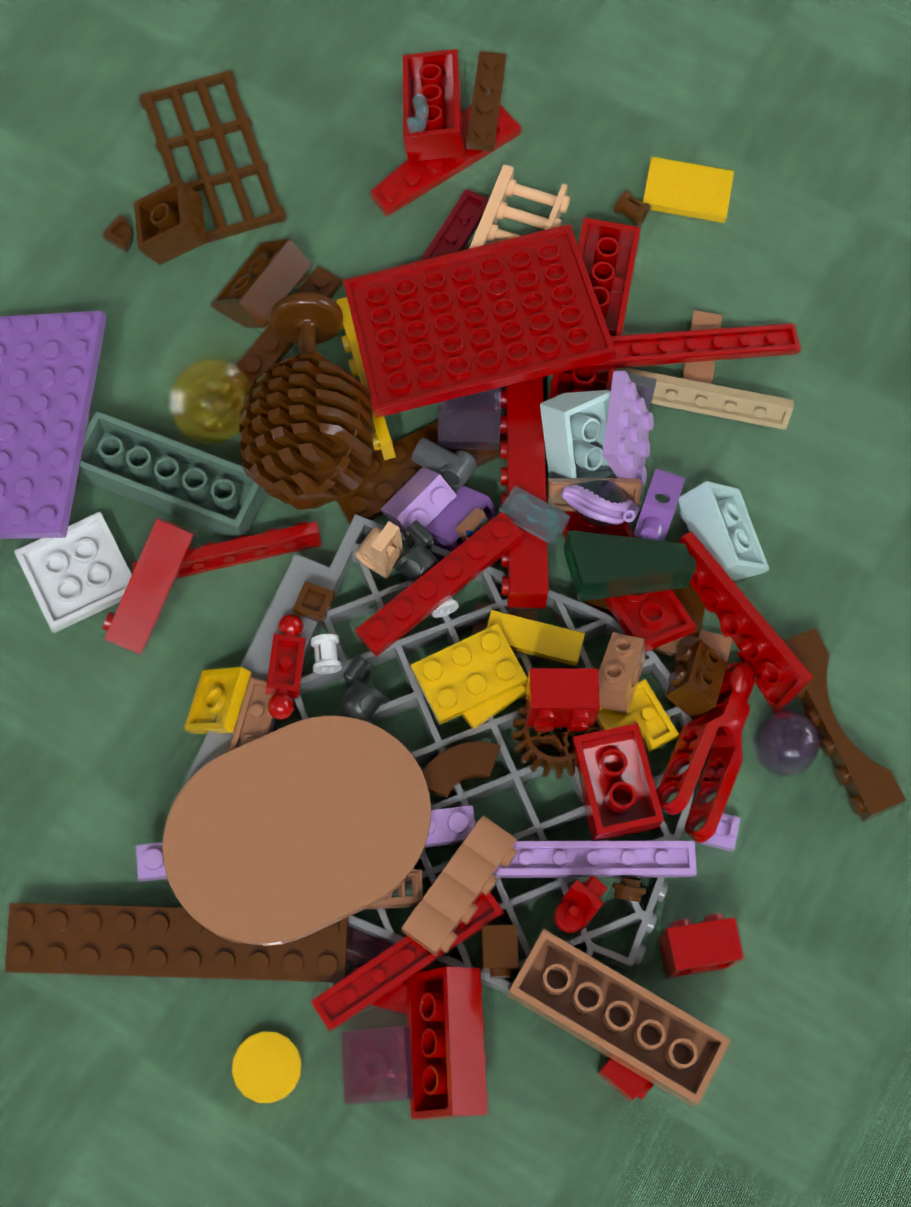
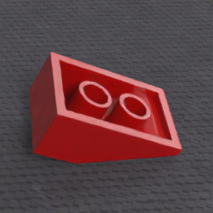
M638 723L574 736L572 738L585 812L593 841H601L655 829L664 822Z

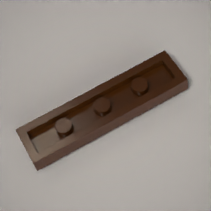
M479 51L466 149L494 152L507 54Z

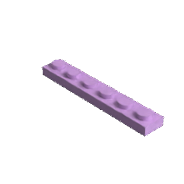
M516 841L514 848L518 850L515 858L507 868L501 865L494 876L497 878L590 877L591 875L595 877H695L697 875L695 841Z

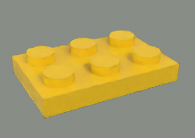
M498 624L410 665L439 725L526 684L528 679Z

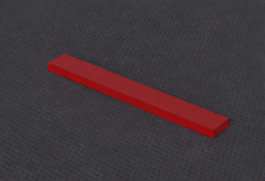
M794 323L611 336L616 350V359L580 367V370L793 355L801 351V346Z

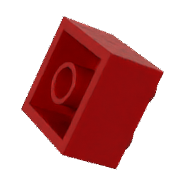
M530 668L525 689L526 727H534V730L540 732L552 731L554 727H568L569 731L582 732L588 730V727H593L600 709L598 669Z
M719 913L703 917L704 921L696 924H691L690 919L671 922L670 927L665 928L663 934L658 938L666 979L728 969L744 959L735 917L725 919L724 914Z

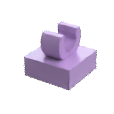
M723 813L715 834L709 840L700 844L732 852L735 849L740 818Z

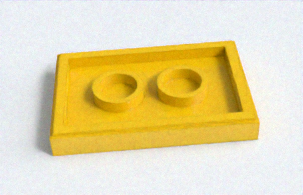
M651 156L643 203H649L651 205L650 210L725 223L734 171Z

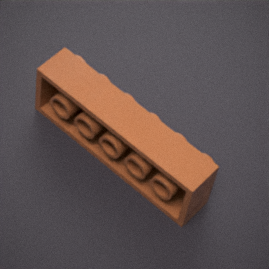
M545 929L540 934L506 995L691 1107L699 1105L731 1042L730 1038Z

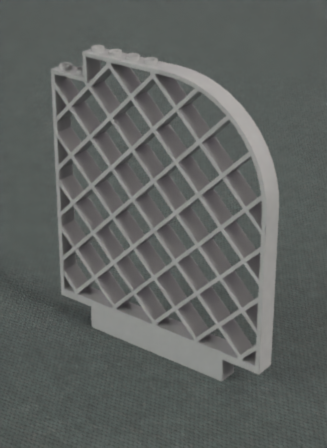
M355 514L330 567L295 554L240 666L251 672L250 677L267 680L273 634H280L278 622L284 615L294 614L293 607L305 581L335 591L334 603L354 562L358 566L369 595L334 609L330 607L324 624L299 616L304 625L303 632L299 637L306 638L302 669L313 648L310 642L311 638L319 635L322 628L325 629L327 634L336 635L333 626L375 610L379 611L412 584V581L408 580L378 592L369 568L362 564L355 556V551L372 528L383 530L384 525ZM400 532L403 551L406 553L410 548L405 541L404 533ZM435 545L429 550L438 559V562L451 553V551ZM488 567L476 576L474 580L482 583L491 605L453 620L450 619L449 615L438 617L440 625L397 640L378 657L371 651L359 655L372 666L396 658L411 692L387 704L380 705L368 723L374 724L417 707L432 742L429 746L411 752L418 765L434 759L451 747L468 742H477L490 736L492 743L501 745L498 756L506 776L463 792L459 783L452 790L453 797L431 805V810L469 806L473 802L512 787L529 825L528 829L512 836L517 841H531L533 839L535 841H547L545 834L587 818L578 767L575 766L574 776L568 775L582 807L539 823L522 783L542 775L544 768L539 766L537 771L532 772L530 765L517 771L500 732L513 727L514 719L520 718L517 714L518 710L497 719L492 717L475 730L469 729L441 740L426 705L428 701L422 690H420L405 655L446 638L450 646L460 642L457 634L489 621L491 610L508 614L524 609L507 607V599L502 600L497 590H501L502 576H507V574ZM549 590L545 607L553 611L560 627L585 633L583 642L604 633L610 637L613 632L626 635L618 621L606 613ZM570 617L587 625L575 629ZM340 643L337 645L338 661L342 662V669L332 674H317L314 672L301 677L298 698H293L301 720L308 719L309 717L300 695L343 679V672L353 661L354 658L346 660ZM582 645L577 665L579 668H593ZM513 650L528 678L529 669L532 668L530 661L532 660L533 662L542 657ZM652 650L645 652V664L640 676L650 673L659 684L664 695H666L669 686L668 679L671 674ZM667 698L671 709L665 712L671 722L677 721L679 732L681 733L684 724L690 722V717ZM273 719L270 733L273 732L278 719ZM552 730L550 735H556L558 739H561L562 732L556 733L555 730ZM208 732L185 779L186 783L207 763L228 752L233 733ZM568 748L570 754L575 752L574 748L570 750ZM689 765L684 766L678 775L682 774ZM664 773L653 777L656 789L659 787ZM693 793L686 808L678 813L672 834L669 832L664 821L658 828L654 829L657 839L653 841H679L687 820ZM424 850L419 859L423 868L422 884L429 883L431 887L449 861L431 867ZM589 877L552 878L553 882L510 900L501 879L498 878L493 889L508 924L517 925L518 948L523 957V960L519 961L517 972H511V976L520 972L531 952L514 910L558 892L562 900L569 890L568 887H571L576 880L583 882L588 880ZM614 877L615 882L620 883L621 877ZM665 877L655 878L644 910L641 909L639 902L624 900L630 915L590 932H587L586 928L581 933L576 931L577 937L567 941V943L575 948L582 947L583 952L590 957H595L626 971H629L633 964L640 965L646 946L641 944L645 932L651 934L658 916L652 913L656 901L663 902L669 884L664 882ZM405 881L406 892L412 889V881ZM398 888L392 892V897L398 895ZM384 908L376 909L383 928L352 915L349 916V928L393 946L404 938L393 932ZM630 925H638L626 957L592 943ZM463 942L455 947L460 961L443 955L433 962L441 967L475 968L470 962ZM481 970L482 984L505 994L509 992L513 983L503 980L505 978H490L489 973H482Z

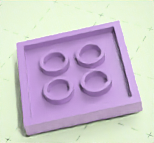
M614 371L602 455L617 478H640L643 485L647 481L645 460L650 455L648 436L649 431L654 426L653 414L646 408L644 398L640 397L636 384L631 381L627 372Z

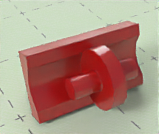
M593 875L584 884L576 880L554 910V921L558 928L567 933L576 931L581 933L604 904L600 898L606 892L607 887Z

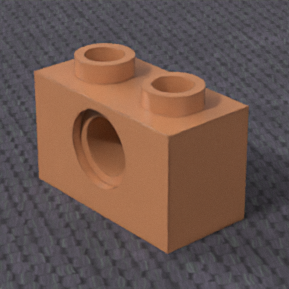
M615 632L612 633L599 669L601 708L628 713L645 664V639Z

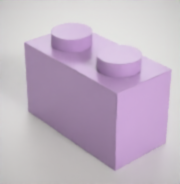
M422 467L380 510L391 523L400 528V532L404 533L415 520L426 527L457 495L439 473Z

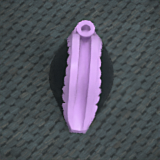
M594 480L564 486L560 495L584 520L598 526L618 525L624 521L632 522L637 517L640 509L618 485L607 480Z

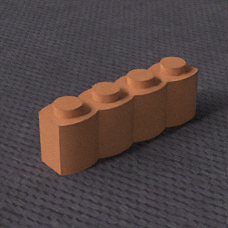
M482 816L442 873L432 884L424 898L411 913L402 927V932L435 956L441 950L447 953L458 937L454 933L455 929L461 921L468 924L476 913L478 906L474 903L481 893L487 896L497 883L498 878L494 876L501 865L507 868L518 853V850L514 848L517 839L485 816Z

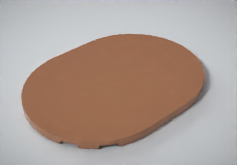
M343 716L312 717L289 724L213 759L196 772L184 785L170 809L163 835V861L169 884L185 911L197 923L221 938L239 944L246 943L263 946L280 945L304 938L383 900L408 878L407 876L421 858L429 836L431 804L427 783L421 768L408 749L398 739L376 725Z

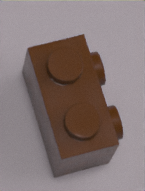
M702 640L697 641L691 646L686 645L678 651L675 656L676 663L673 672L668 679L669 686L665 695L685 714L689 715L692 720L716 707L727 667V662Z

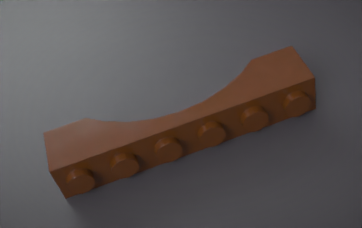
M813 628L783 640L814 677L795 698L800 699L805 709L804 716L808 725L811 728H815L820 738L819 746L826 757L829 756L835 767L833 769L834 776L841 786L844 785L849 795L848 801L853 813L859 815L862 822H865L899 807L906 799L891 770L875 763L863 754L847 738L836 720L827 690V669L830 654L817 629Z

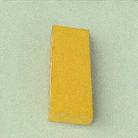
M491 610L487 628L498 624L512 650L577 666L585 633Z

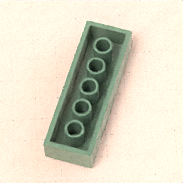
M96 411L86 429L77 479L230 538L247 534L267 492L264 491L265 488L255 483L246 475L243 466Z

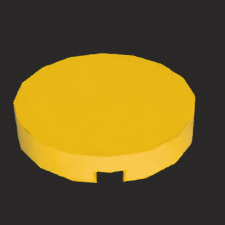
M262 1031L249 1036L238 1047L233 1058L232 1075L236 1087L245 1097L257 1103H274L285 1099L295 1090L301 1078L302 1061L298 1049L289 1038L277 1032Z

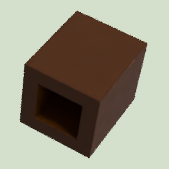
M517 925L482 926V973H490V978H510L511 972H517L519 968Z

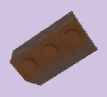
M291 239L260 242L211 302L210 306L247 329L264 328L271 322L273 306L282 298L289 296L291 290L306 278V271L312 263Z

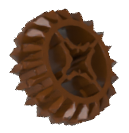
M520 707L517 712L520 718L514 719L512 724L517 730L511 734L512 740L520 741L514 745V751L518 753L525 752L520 761L524 764L532 760L533 763L530 768L532 772L537 771L539 766L543 767V777H548L550 770H555L556 778L560 779L563 769L566 770L569 776H574L577 762L575 752L570 754L568 751V739L574 737L575 732L569 731L568 727H554L556 733L562 732L561 739H558L556 735H550L551 731H537V735L530 738L529 727H526V708ZM593 725V727H588V730L581 733L583 735L601 731V729ZM550 748L557 757L546 755L539 749Z

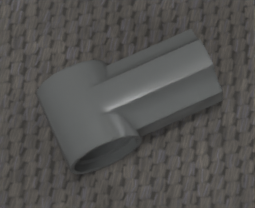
M424 437L417 443L412 453V461L424 468L439 473L453 491L460 490L477 469L476 460L468 452L458 450L453 453Z

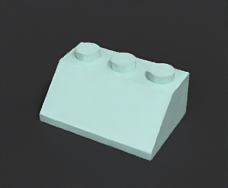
M611 391L563 393L540 403L549 478H616L615 473L602 455Z
M706 481L679 497L680 515L687 524L689 532L692 531L733 581L766 573L770 570L739 489Z

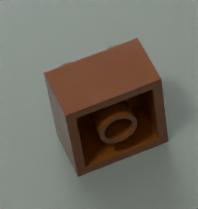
M181 178L134 202L138 249L157 264L162 265L207 243L202 197Z

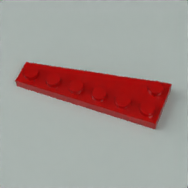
M501 104L494 151L521 135L522 127ZM472 105L463 111L464 156L408 162L407 159L370 191V198L386 217L492 153L491 151L466 149Z
M692 531L683 535L670 553L692 588L698 593L707 611L715 612L719 618L721 626L719 629L725 638L730 636L740 650L736 654L740 661L751 665L757 676L755 684L772 710L777 714L785 709L814 677Z

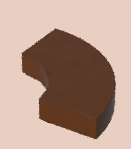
M468 742L443 751L422 772L428 791L448 798L453 788L463 780L474 777L490 779L501 745L488 742Z

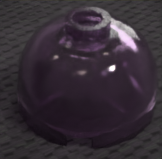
M781 710L767 716L758 726L753 738V746L755 745L756 757L759 763L769 772L780 776H789V774L804 772L816 760L820 748V736L815 724L807 716L794 710Z

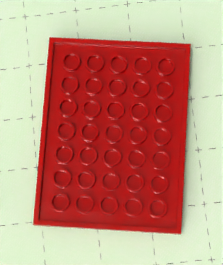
M570 224L343 280L376 418L616 359L613 341Z

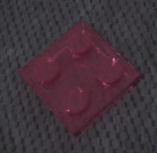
M410 1026L342 1032L344 1104L414 1099Z

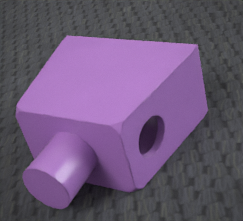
M655 469L634 531L636 537L650 543H664L684 485V477ZM657 495H666L668 497L667 502H658L656 500Z

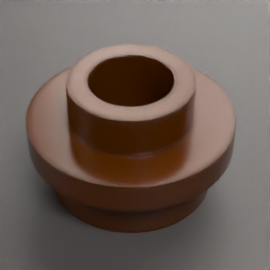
M621 877L620 883H612V888H615L614 897L628 901L641 902V896L646 894V889L640 887V880Z

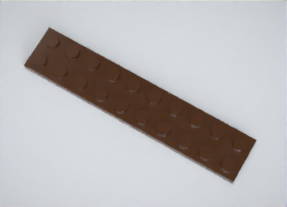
M13 902L9 903L5 972L338 983L347 977L349 917L296 941L280 945L263 946L246 943L239 944L221 938L197 923L183 907Z

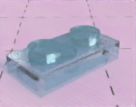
M517 486L513 488L499 508V514L503 511L517 526L551 545H554L570 518L566 513Z

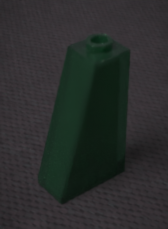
M581 531L567 532L563 551L578 602L688 588L692 575L696 573L695 559L689 555L687 546L684 543Z

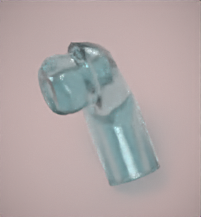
M418 94L412 100L416 116L407 118V126L410 133H415L416 131L421 133L427 124L429 112L427 100L424 95Z

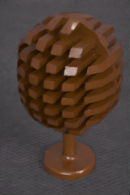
M296 293L282 298L273 306L271 324L274 331L281 338L298 344V355L286 358L278 364L275 363L254 379L247 389L243 400L239 433L241 437L242 465L246 475L255 483L265 488L264 491L276 500L279 499L297 510L316 509L340 499L361 485L364 481L363 477L367 474L372 462L374 431L371 394L367 388L349 375L350 373L339 364H332L316 352V344L327 342L340 332L343 325L342 309L335 301L326 296L316 293Z

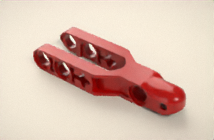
M746 662L727 664L716 707L684 724L657 790L660 806L666 813L675 815L683 811L690 801L713 743L712 751L699 781L701 784L694 803L690 806V813L685 823V832L698 843L709 840L715 834L743 762L741 733L750 712L748 700L755 684V672L751 665ZM735 667L733 671L729 672V669ZM689 765L682 774L678 775L684 766ZM678 792L677 796L671 802L667 803L669 797L672 794ZM716 793L715 797L710 802L705 803V801L711 794ZM706 820L705 824L699 830L694 831L696 826L700 822Z

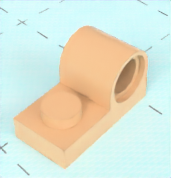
M389 521L383 530L372 528L355 551L356 558L362 564L387 579L393 570L394 564L404 555L400 528Z

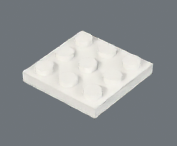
M101 512L68 526L66 538H41L14 551L53 633L119 603L132 576Z

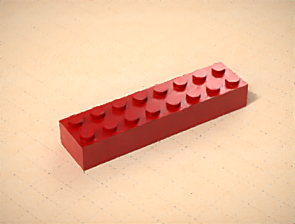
M584 218L578 247L610 336H621L641 227ZM576 368L553 374L549 399L563 393L611 391L613 372L616 371V368L586 371Z

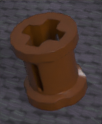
M625 190L617 200L613 212L617 215L623 214L631 219L635 226L639 227L649 214L651 205L649 203H642L631 196L632 193L629 190Z

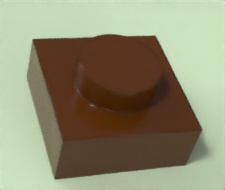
M305 581L293 607V613L324 624L335 598V591Z

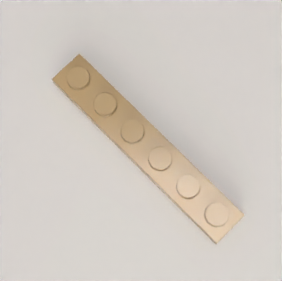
M616 368V371H626L627 373L657 379L651 404L783 430L787 429L794 408V400L632 368Z

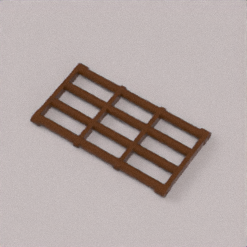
M226 70L218 74L139 95L142 109L146 111L156 140V150L161 154L170 183L180 179L171 150L183 146L188 147L199 179L187 184L196 192L203 190L216 226L215 230L206 232L207 243L287 220L284 207L280 205L269 177L268 164L263 160L253 134L251 119L247 117L237 91V81L232 70ZM224 84L237 119L224 124H220L208 91L209 87ZM197 91L210 127L194 132L181 95ZM170 98L183 135L167 139L155 102ZM241 130L253 164L236 168L225 135ZM214 138L226 172L210 176L198 142ZM253 175L258 176L271 211L270 214L256 218L241 179ZM230 182L244 221L227 226L214 186Z

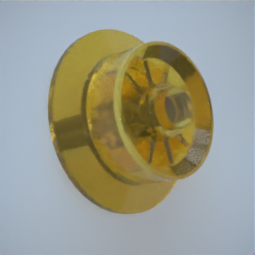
M219 359L201 360L188 366L177 377L170 393V411L178 428L189 438L202 443H220L236 436L239 433V424H241L240 413L247 389L250 387L247 377L233 364Z

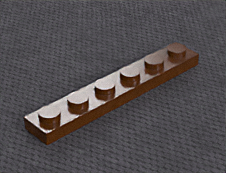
M318 265L296 293H316L332 299L342 287V279ZM270 323L214 391L215 397L235 411L240 412L247 389L254 379L270 366L281 362L295 343L281 338L274 331Z

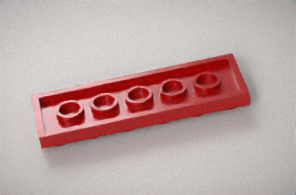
M547 511L625 634L645 639V652L694 633L695 623L626 521L618 525L598 526L584 520L576 511Z

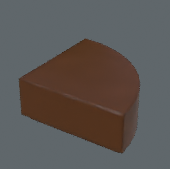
M120 214L102 234L106 241L127 253L133 242V234L128 220Z

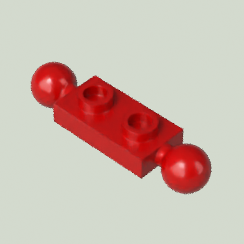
M286 614L279 620L278 630L280 634L274 633L265 694L273 695L268 700L267 710L273 718L278 720L286 719L292 714L294 703L291 698H298L306 638L299 637L303 632L304 625L302 619L295 614Z

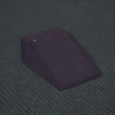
M501 387L439 402L438 445L446 449L499 450Z

